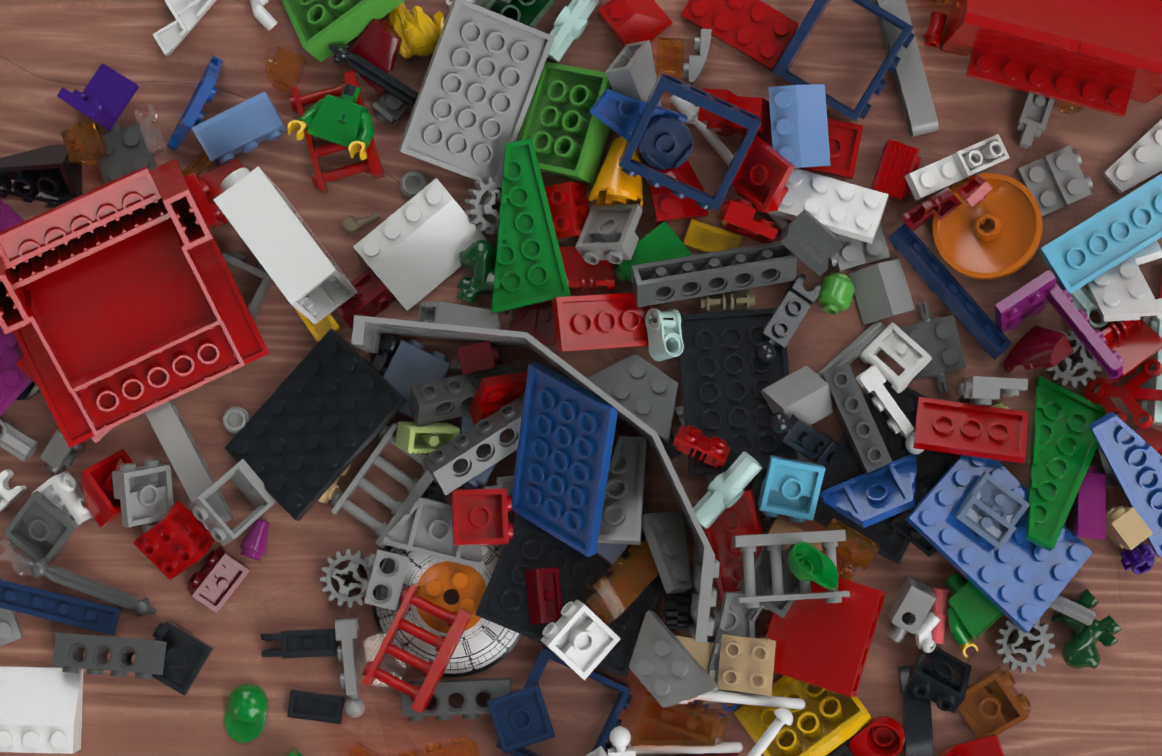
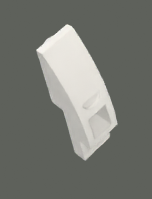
M999 134L909 173L904 177L917 201L930 194L939 192L945 187H950L967 177L973 176L975 173L978 174L1010 157Z

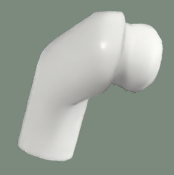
M931 611L927 614L915 634L916 645L925 653L932 652L936 647V643L932 640L931 631L940 622V618Z

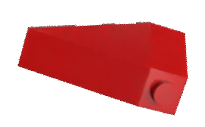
M644 160L646 166L704 191L688 160L677 168H665V170H658ZM648 183L656 225H660L664 221L671 223L709 215L708 210L696 204V200L686 197V199L679 198L671 193V189L665 186L658 188Z

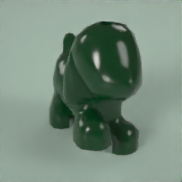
M478 240L472 243L466 250L460 251L459 261L466 269L472 272V278L463 277L460 279L457 286L460 289L456 297L457 299L474 304L479 294H493L496 248L490 242ZM504 311L500 313L508 315L509 311Z
M1088 589L1084 590L1075 601V603L1088 609L1094 608L1099 603ZM1063 613L1055 614L1052 617L1053 622H1062L1074 632V635L1062 648V657L1065 663L1074 669L1097 668L1101 658L1096 642L1100 641L1104 646L1110 647L1118 642L1114 635L1122 630L1110 615L1100 621L1094 618L1091 625H1086Z

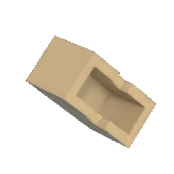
M1114 505L1106 510V534L1117 548L1132 550L1153 534L1134 507H1116Z

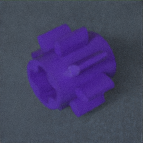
M1141 542L1132 550L1123 548V552L1120 553L1122 556L1120 561L1126 571L1131 569L1135 574H1144L1153 567L1155 562L1153 556L1156 554L1150 544L1145 546Z

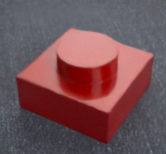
M975 173L956 193L962 200L973 207L976 203L984 200L987 193L993 188L986 180Z

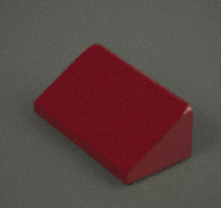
M559 567L526 570L530 624L557 622L562 617Z

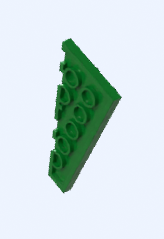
M1038 376L1035 381L1028 503L1030 506L1027 508L1025 539L1051 551L1055 547L1098 446L1088 425L1108 413L1102 406L1092 403L1090 400L1041 376Z

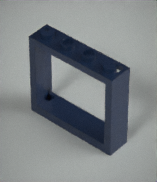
M831 0L814 1L773 70L774 73L794 85H811L789 72V69ZM869 0L851 1L899 28L902 32L854 110L826 94L827 105L854 121H858L859 118L865 119L872 107L869 104L874 94L879 96L886 85V81L883 80L888 70L893 73L901 58L897 56L902 47L907 49L915 37V34L911 33L914 29L913 26Z
M660 72L619 158V166L623 167L622 171L628 175L636 177L638 174L647 178L646 181L655 187L661 188L665 186L671 189V193L679 198L686 199V197L696 200V204L701 208L718 210L761 125V119L753 113L666 73ZM663 91L747 128L714 196L631 159Z
M543 645L523 688L538 684L549 659L568 668L570 667L548 647ZM593 670L588 676L589 678L619 691L592 749L593 751L602 746L607 753L610 744L606 742L610 733L615 727L620 726L622 720L618 719L622 708L628 709L633 695L630 694V686ZM498 740L496 747L502 749ZM525 747L508 752L514 756H542Z

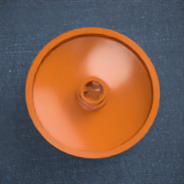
M983 173L977 175L986 180L993 189L987 193L984 200L971 207L960 198L956 191L972 176L952 186L950 190L962 204L941 221L934 214L933 237L941 257L953 270L976 280H996L1017 272L1030 261L1041 241L1043 221L1035 197L1022 183L1006 175Z

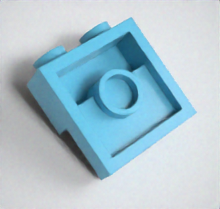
M770 456L766 478L762 481L757 503L762 514L770 517H778L779 514L787 515L790 520L796 522H804L805 519L813 521L825 467Z

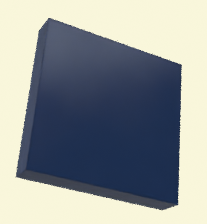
M539 683L487 700L503 754L555 737Z

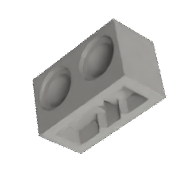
M379 548L377 554L371 553L367 569L372 570L370 581L364 579L360 594L365 596L364 603L396 611L410 556ZM384 558H391L396 563L395 569L390 573H385L380 569V562ZM385 585L389 590L388 596L384 599H377L373 594L375 586Z

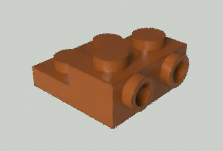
M1000 666L981 676L975 683L968 686L965 699L958 707L978 738L993 734L999 735L1029 717L1030 710L1028 708L1031 707L1029 699L1024 693L1018 694L1013 686L1016 684L1014 677L1008 670L1003 672Z

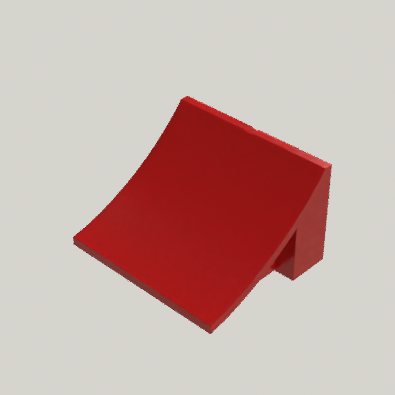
M953 0L943 37L944 42L940 50L965 57L971 52L966 77L1120 117L1125 116L1129 99L1147 104L1162 94V0Z
M176 158L151 170L144 166L0 232V326L5 335L13 331L39 389L69 448L270 354Z

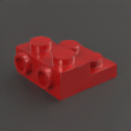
M755 136L731 186L735 188L734 191L738 195L749 199L756 210L762 213L774 212L778 210L789 190L785 184L795 166L762 139Z
M737 198L736 202L724 200L717 217L722 220L720 227L761 243L774 241L778 229L773 228L774 224L762 218H758V221L753 220L756 209L751 208L752 203Z
M528 372L482 378L469 409L474 425L523 395L526 389Z
M507 488L454 490L451 492L453 546L509 544V539L513 538L512 522H508V512L512 510L511 495H507Z

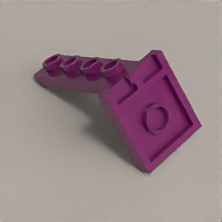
M1050 269L995 305L996 325L1002 332H1005L1008 329H1016L1022 324L1023 319L1029 315L1035 316L1045 308V305L1050 303L1111 379H1116L1122 375L1123 360L1117 351H1111L1107 347L1104 335L1098 329L1094 330L1091 327L1087 314L1082 309L1078 310L1074 306L1072 296L1066 289L1061 290L1056 283L1055 275Z

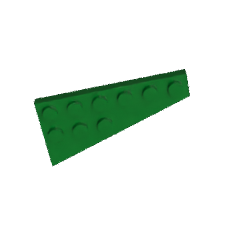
M532 138L505 145L491 314L552 301V298L568 297L571 295Z

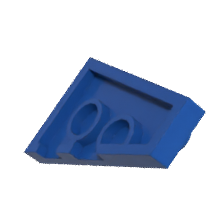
M606 89L590 108V113L628 141L646 102ZM656 106L650 121L661 116H671L685 123L688 118L687 115Z

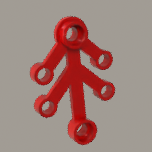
M1157 359L1147 360L1144 364V370L1122 387L1114 385L1124 377L1123 375L1116 379H1111L1109 376L1105 378L1096 377L1095 380H1090L1085 386V397L1092 403L1101 404L1108 414L1110 412L1116 415L1121 414L1120 419L1126 423V414L1115 406L1110 397L1121 398L1133 414L1134 423L1141 429H1147L1152 425L1153 418L1142 409L1136 399L1162 401V390L1140 388L1151 378L1161 375L1162 364ZM1157 364L1156 370L1150 371L1151 366ZM1137 367L1126 375L1134 374L1137 370ZM1100 386L1099 392L1094 393V390ZM1143 416H1147V420L1144 423H1140V419Z

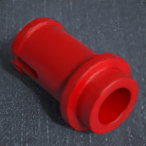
M938 11L931 12L927 33L923 35L926 46L938 48L944 42L942 35L948 17L947 14Z

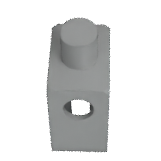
M910 576L906 577L888 614L892 623L887 633L889 638L901 643L907 631L912 634L917 633L936 600L931 587ZM907 612H910V613H911V614L908 615V616H903V614H905V613H907Z

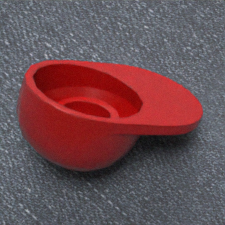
M876 717L864 729L852 737L849 750L854 756H897L904 746L906 738L904 729L892 717Z

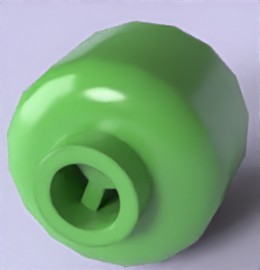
M831 273L830 276L822 278L820 283L821 289L816 299L823 306L822 310L836 315L838 311L849 309L855 291L851 279L840 273Z

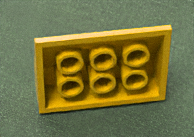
M784 675L772 684L771 696L800 698L805 701V707L803 709L786 708L793 715V723L791 726L787 724L782 726L763 754L764 756H826L867 726L873 719L857 696L849 697ZM745 704L735 711L734 714L753 741L757 743L777 716L774 714V711L778 707Z

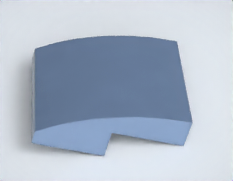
M984 471L967 495L955 517L997 549L1001 550L1016 530V523L1030 504Z

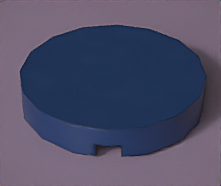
M661 116L652 119L648 123L639 142V148L642 158L650 166L658 170H665V168L674 169L688 160L692 153L693 139L690 129L683 121L671 116Z

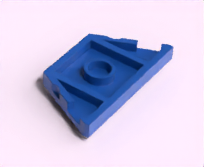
M212 56L166 145L168 148L176 151L192 127L201 123L205 112L202 111L205 102H211L218 90L214 85L223 62L218 57Z
M907 455L869 473H864L819 493L820 500L863 528L915 507L916 455Z

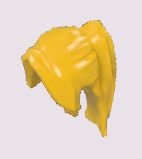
M404 2L389 12L390 24L402 39L398 52L404 59H409L416 54L423 57L434 53L445 23L444 15L441 11L434 14V23L419 6H414L412 9L413 17Z

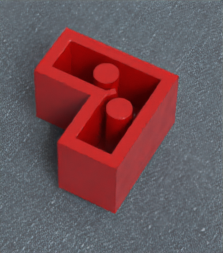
M702 88L703 91L759 116L761 125L755 136L767 135L770 119L769 101L761 97L737 96L725 89ZM701 107L699 108L698 121L707 125L706 129L717 131V135L732 137L733 133H741V136H744L747 128Z

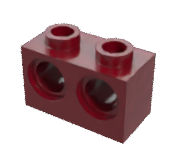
M490 341L458 347L464 375L486 369H496V364L501 363L499 349L497 346H492Z

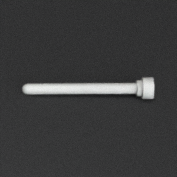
M726 691L708 692L696 698L679 702V704H688V702H693L694 700L789 709H803L805 707V701L800 698Z
M629 742L627 747L635 746L636 755L740 753L743 750V745L740 742L630 744Z

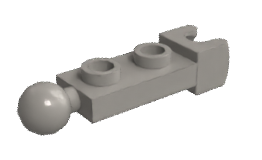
M355 617L337 619L335 621L336 641L341 640L342 646H338L339 662L344 664V673H340L341 689H346V696L348 695V699L344 703V711L351 718L360 717L365 711V703L359 698L360 684L355 639L360 637L359 619Z

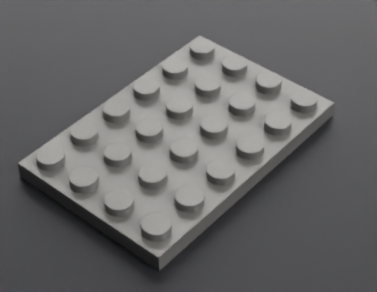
M453 0L398 151L471 179L482 181L483 183L484 177H492V179L494 176L502 177L505 145L516 142L555 37L466 0Z

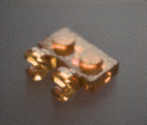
M835 518L831 520L824 530H845L846 541H838V547H836V553L847 559L840 568L841 573L838 576L840 578L850 580L858 566L865 570L879 551V544ZM825 548L821 550L823 554H825Z

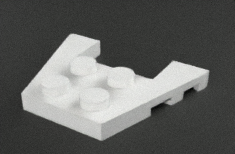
M164 0L176 20L152 35L167 57L172 54L216 0Z
M1157 240L1086 284L1104 322L1140 320V316L1155 315L1157 319H1162V298H1154L1138 266L1162 258V249Z

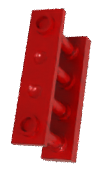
M353 70L344 72L345 81H342L341 85L302 96L297 86L291 87L293 95L289 96L293 111H298L299 117H301L306 112L304 106L316 103L320 99L325 98L327 94L335 97L341 96L345 83L360 88L357 75ZM360 90L356 104L365 107ZM308 129L304 130L315 171L310 173L314 188H319L323 194L328 193L327 182L366 172V174L371 173L374 180L385 177L374 136L369 147L365 149L367 153L365 160L323 172L319 157L346 150L348 147L333 142L316 147L313 135L307 133Z
M411 584L410 588L407 586L404 588L399 598L402 604L374 660H369L363 670L362 675L365 678L362 683L371 685L374 679H377L410 696V700L414 701L411 709L422 713L426 710L473 612L462 608L459 612L454 611L452 613L418 596L417 593L421 586ZM411 605L447 622V626L451 627L447 636L440 638L405 620ZM399 629L436 647L435 651L438 654L434 662L431 660L427 662L392 644ZM389 654L422 671L423 675L426 676L422 687L419 685L415 687L380 669L386 655Z

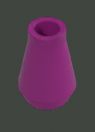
M258 519L253 522L240 545V548H242L240 555L261 561L262 556L266 555L270 523Z

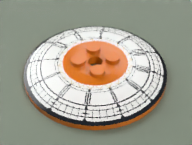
M504 545L481 546L485 563L484 570L392 546L386 549L410 556L400 596L406 586L410 588L411 584H417L421 586L417 593L418 596L452 613L454 611L459 612L462 608L473 612L442 677L469 676L489 669L503 660L515 648L523 636L475 615ZM384 558L380 562V569L385 573L392 572L396 567L395 561L391 558ZM382 584L377 585L378 589L373 590L374 596L377 599L386 598L389 594L388 588ZM454 589L459 593V601L456 604L451 605L444 600L446 590ZM398 601L396 611L372 605L375 622L383 639L402 604L400 601ZM411 605L405 617V620L440 638L442 636L446 637L451 628L447 626V622L414 605ZM400 629L392 643L427 662L430 660L434 662L438 654L435 651L436 647Z

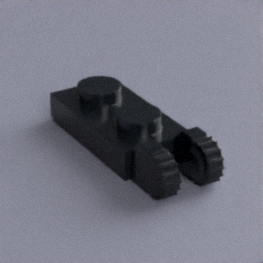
M335 628L282 630L281 632L261 634V640L264 641L281 640L282 649L262 650L261 657L304 658L337 656Z

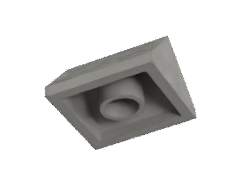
M900 259L878 263L848 274L851 283L855 287L854 297L863 325L915 310Z
M807 365L761 390L773 414L784 412L789 418L794 414L812 425L833 413L829 384Z

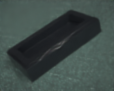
M291 689L287 717L341 724L345 696Z

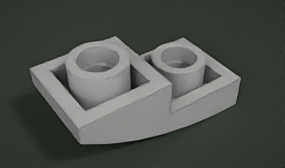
M701 29L699 37L694 38V53H699V56L689 55L688 63H683L682 77L687 79V84L694 86L703 70L710 47L712 29Z

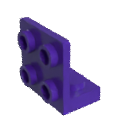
M101 64L82 93L76 89L71 93L62 87L57 97L110 131L139 86L105 64Z

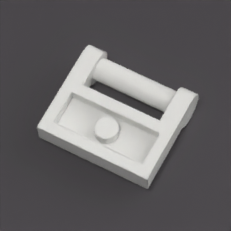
M893 322L860 355V359L865 364L876 365L897 393L905 390L909 382L932 360L931 356ZM880 350L886 353L904 370L900 376L876 356Z

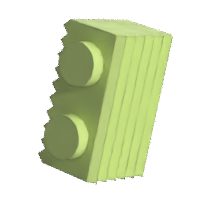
M399 421L397 423L395 445L409 454H431V452L439 449L459 435L460 429L448 422H434L416 426L415 422Z

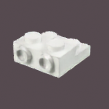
M576 600L574 603L572 601L568 602L562 608V617L556 623L551 622L544 628L542 632L544 637L540 641L585 680L621 638L585 604Z

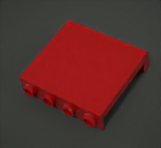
M838 577V590L849 591L850 597H842V602L825 603V598L795 600L784 618L773 612L772 618H769L766 622L764 633L767 634L766 638L776 641L773 672L849 697H856L886 591ZM810 581L811 592L827 591L823 586Z

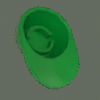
M799 542L793 546L788 554L787 561L789 570L797 579L806 582L814 581L826 589L833 590L837 587L838 572L831 559L809 543Z
M242 684L237 686L228 698L224 718L225 728L229 736L240 743L256 739L264 729L268 712V698L259 686Z

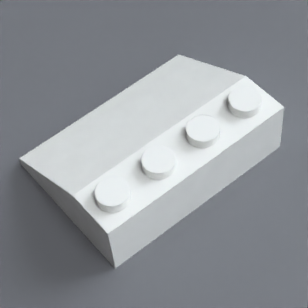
M436 178L353 247L401 305L409 311L463 266L459 261L460 251L466 250L472 243L478 240H488L480 231L476 230L475 224L469 223L470 218Z
M0 666V752L73 754L81 749L82 668H79V673L62 672V668Z

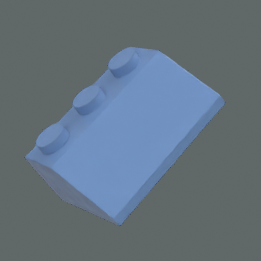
M825 84L768 87L773 149L795 166L794 169L831 166Z
M264 91L192 127V130L209 159L215 165L220 163L222 166L234 160V156L243 151L246 154L256 150L259 147L258 144L267 139L271 142L280 138L283 135L282 132L287 130L273 100Z

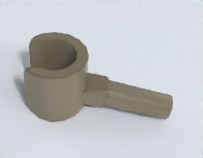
M377 212L359 221H356L351 215L342 222V227L348 234H355L362 226L380 219V215Z

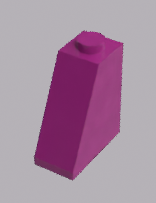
M1088 467L1067 516L1066 527L1073 532L1072 536L1105 540L1106 474L1097 473L1098 468Z

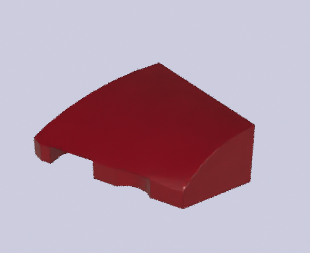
M374 19L350 48L349 53L361 56L388 73L394 70L396 63L395 55L400 49L402 39L388 20ZM360 75L380 95H384L385 90Z
M945 187L899 217L911 230L915 231L932 215L935 214L941 221L962 203L948 187Z
M1035 325L1013 347L1003 364V368L1006 372H1012L1018 365H1023L1025 370H1033L1039 367L1051 368L1072 354L1074 350L1065 334Z

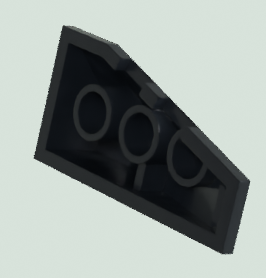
M73 144L50 145L0 158V197L6 198L8 195L22 197L24 202L32 203L33 200L47 202V206L57 207L81 196L82 165Z

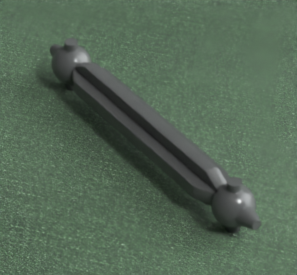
M43 558L35 562L27 561L26 566L32 570L35 578L45 575L50 581L125 609H135L139 617L146 614H155L156 612L148 598L137 600L133 595L57 566H48Z

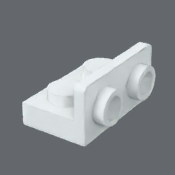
M68 471L51 477L34 491H39L79 526L93 518L85 507L83 492Z

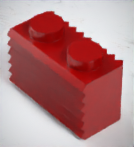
M888 139L884 145L870 189L889 194L888 199L898 203L904 197L908 198L911 189L904 176L918 170L921 162V157L917 156L919 149Z

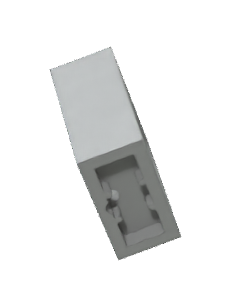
M242 459L188 505L196 519L208 527L211 536L225 546L238 537L277 501L265 490L262 480ZM230 478L256 508L232 530L229 529L205 501Z

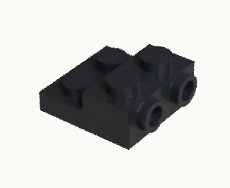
M167 620L165 623L160 622L152 635L157 641L167 642L163 675L152 674V677L186 696L214 647L192 635V632L172 620Z
M935 647L930 653H925L922 649H919L915 664L909 671L906 687L912 690L916 697L927 698L936 703L940 710L954 713L965 699L972 666L938 647Z

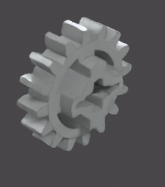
M494 176L493 179L492 177H484V183L482 181L474 182L476 190H468L472 197L471 199H465V203L470 204V208L465 210V214H472L473 217L469 220V223L477 224L476 230H485L486 234L493 235L494 232L498 234L502 177ZM482 214L487 216V221L482 217Z
M1069 330L1068 336L1062 331L1060 333L1065 334L1068 341H1073L1070 345L1074 350L1072 354L1077 359V363L1071 364L1072 360L1066 357L1060 362L1061 370L1057 365L1045 368L1044 370L1045 372H1053L1050 378L1052 381L1060 379L1059 386H1065L1069 382L1070 388H1076L1077 381L1081 386L1087 385L1086 378L1095 380L1096 377L1093 371H1101L1102 368L1096 365L1097 361L1089 351V358H1087L1084 351L1086 347L1072 330ZM1077 369L1086 370L1083 374L1072 377Z
M347 549L345 556L341 551L336 552V560L332 557L327 559L330 567L324 566L321 569L327 573L326 576L320 578V581L327 582V586L322 591H330L332 593L329 596L330 601L338 598V606H342L345 601H347L349 608L353 607L354 601H357L360 606L364 604V596L360 594L349 596L353 588L363 587L364 579L370 581L372 570L367 569L370 555L363 559L361 557V550H358L353 555L352 550ZM351 560L345 569L336 567L342 561ZM361 564L367 572L368 579L362 576L360 571ZM352 571L354 572L353 577L358 582H352L348 585L346 584L347 579L342 574H349ZM332 578L337 579L340 585L339 592L335 588Z
M1005 619L1003 622L1006 628H997L1001 638L994 639V642L1000 644V647L995 652L1004 655L1000 661L1004 664L1010 661L1009 669L1014 671L1018 666L1021 673H1025L1027 667L1030 671L1036 672V664L1045 667L1043 659L1045 657L1052 658V655L1048 653V649L1055 648L1054 644L1049 643V639L1053 638L1054 634L1045 632L1049 625L1046 623L1039 625V619L1033 626L1038 633L1030 634L1029 632L1023 633L1013 622L1011 623ZM1013 631L1014 634L1011 640L1008 641V637L1010 633ZM1023 638L1031 640L1026 644V649L1019 646V644L1023 643ZM1041 645V649L1039 653L1036 655L1035 653L1038 647ZM1011 653H1020L1024 661L1016 660L1012 657Z

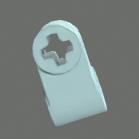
M658 309L648 310L645 324L648 333L650 356L659 362L680 356L684 350L679 311L676 309H669L667 311H660Z

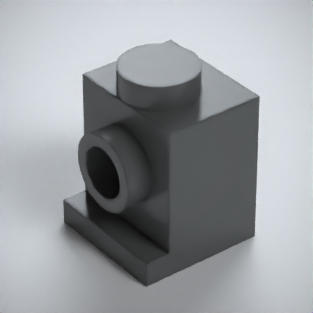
M57 430L39 458L46 462L44 466L47 469L58 474L60 470H64L65 467L69 468L77 458L76 450H83L86 445L81 442L69 448L61 431Z

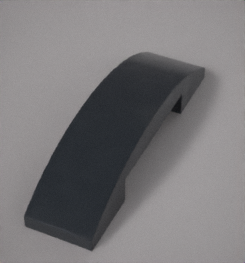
M898 666L900 694L902 695L903 725L906 736L905 747H903L904 756H933L931 701L927 698L916 697L913 691L906 687L909 671L913 666Z

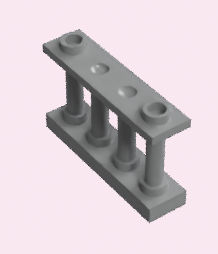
M393 423L391 427L388 424L378 436L381 441L346 491L343 493L340 490L331 502L334 505L331 510L332 513L339 514L343 508L375 531V535L379 537L375 543L383 549L388 546L382 544L384 537L418 498L424 496L433 483V478L422 460L427 455L423 453L409 454L401 450L423 466L422 469L426 472L420 480L417 478L412 479L380 456L389 442L397 447L395 445L396 423ZM373 465L407 488L406 491L410 494L404 502L395 500L364 478ZM357 487H360L392 510L391 513L394 517L389 524L386 522L382 524L349 500Z
M845 530L731 536L732 547H739L740 552L743 553L745 596L735 597V602L743 603V608L760 607V602L825 598V603L842 602V597H850L849 591H839L838 585L833 590L827 589L825 592H811V582L800 579V593L784 594L781 558V550H784L783 544L795 545L799 542L809 544L821 542L822 548H825V555L833 561L837 568L836 547H838V541H846ZM767 545V551H770L773 595L756 596L754 552H756V546Z

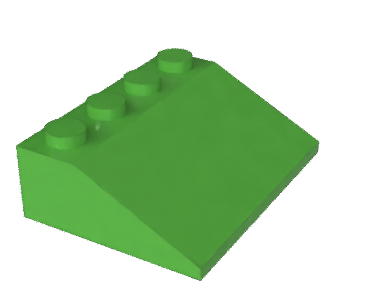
M282 0L303 48L320 62H323L333 54L329 49L330 45L344 46L365 31L374 19L383 18L406 1Z
M545 62L518 141L533 139L541 172L590 185L594 184L610 127L592 115L590 108L606 89L613 91L606 73Z

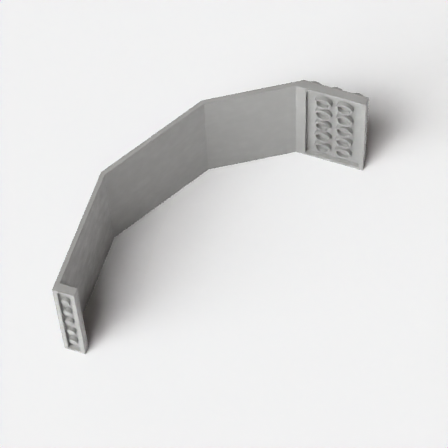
M354 315L351 344L369 354H380L382 333L473 343L490 341L493 345L530 348L555 369L561 371L568 379L595 393L618 410L617 416L647 438L695 540L691 574L692 588L689 595L688 631L696 642L707 643V636H713L714 619L709 614L710 607L716 606L717 590L712 587L713 578H718L720 561L715 558L711 545L656 431L527 332Z

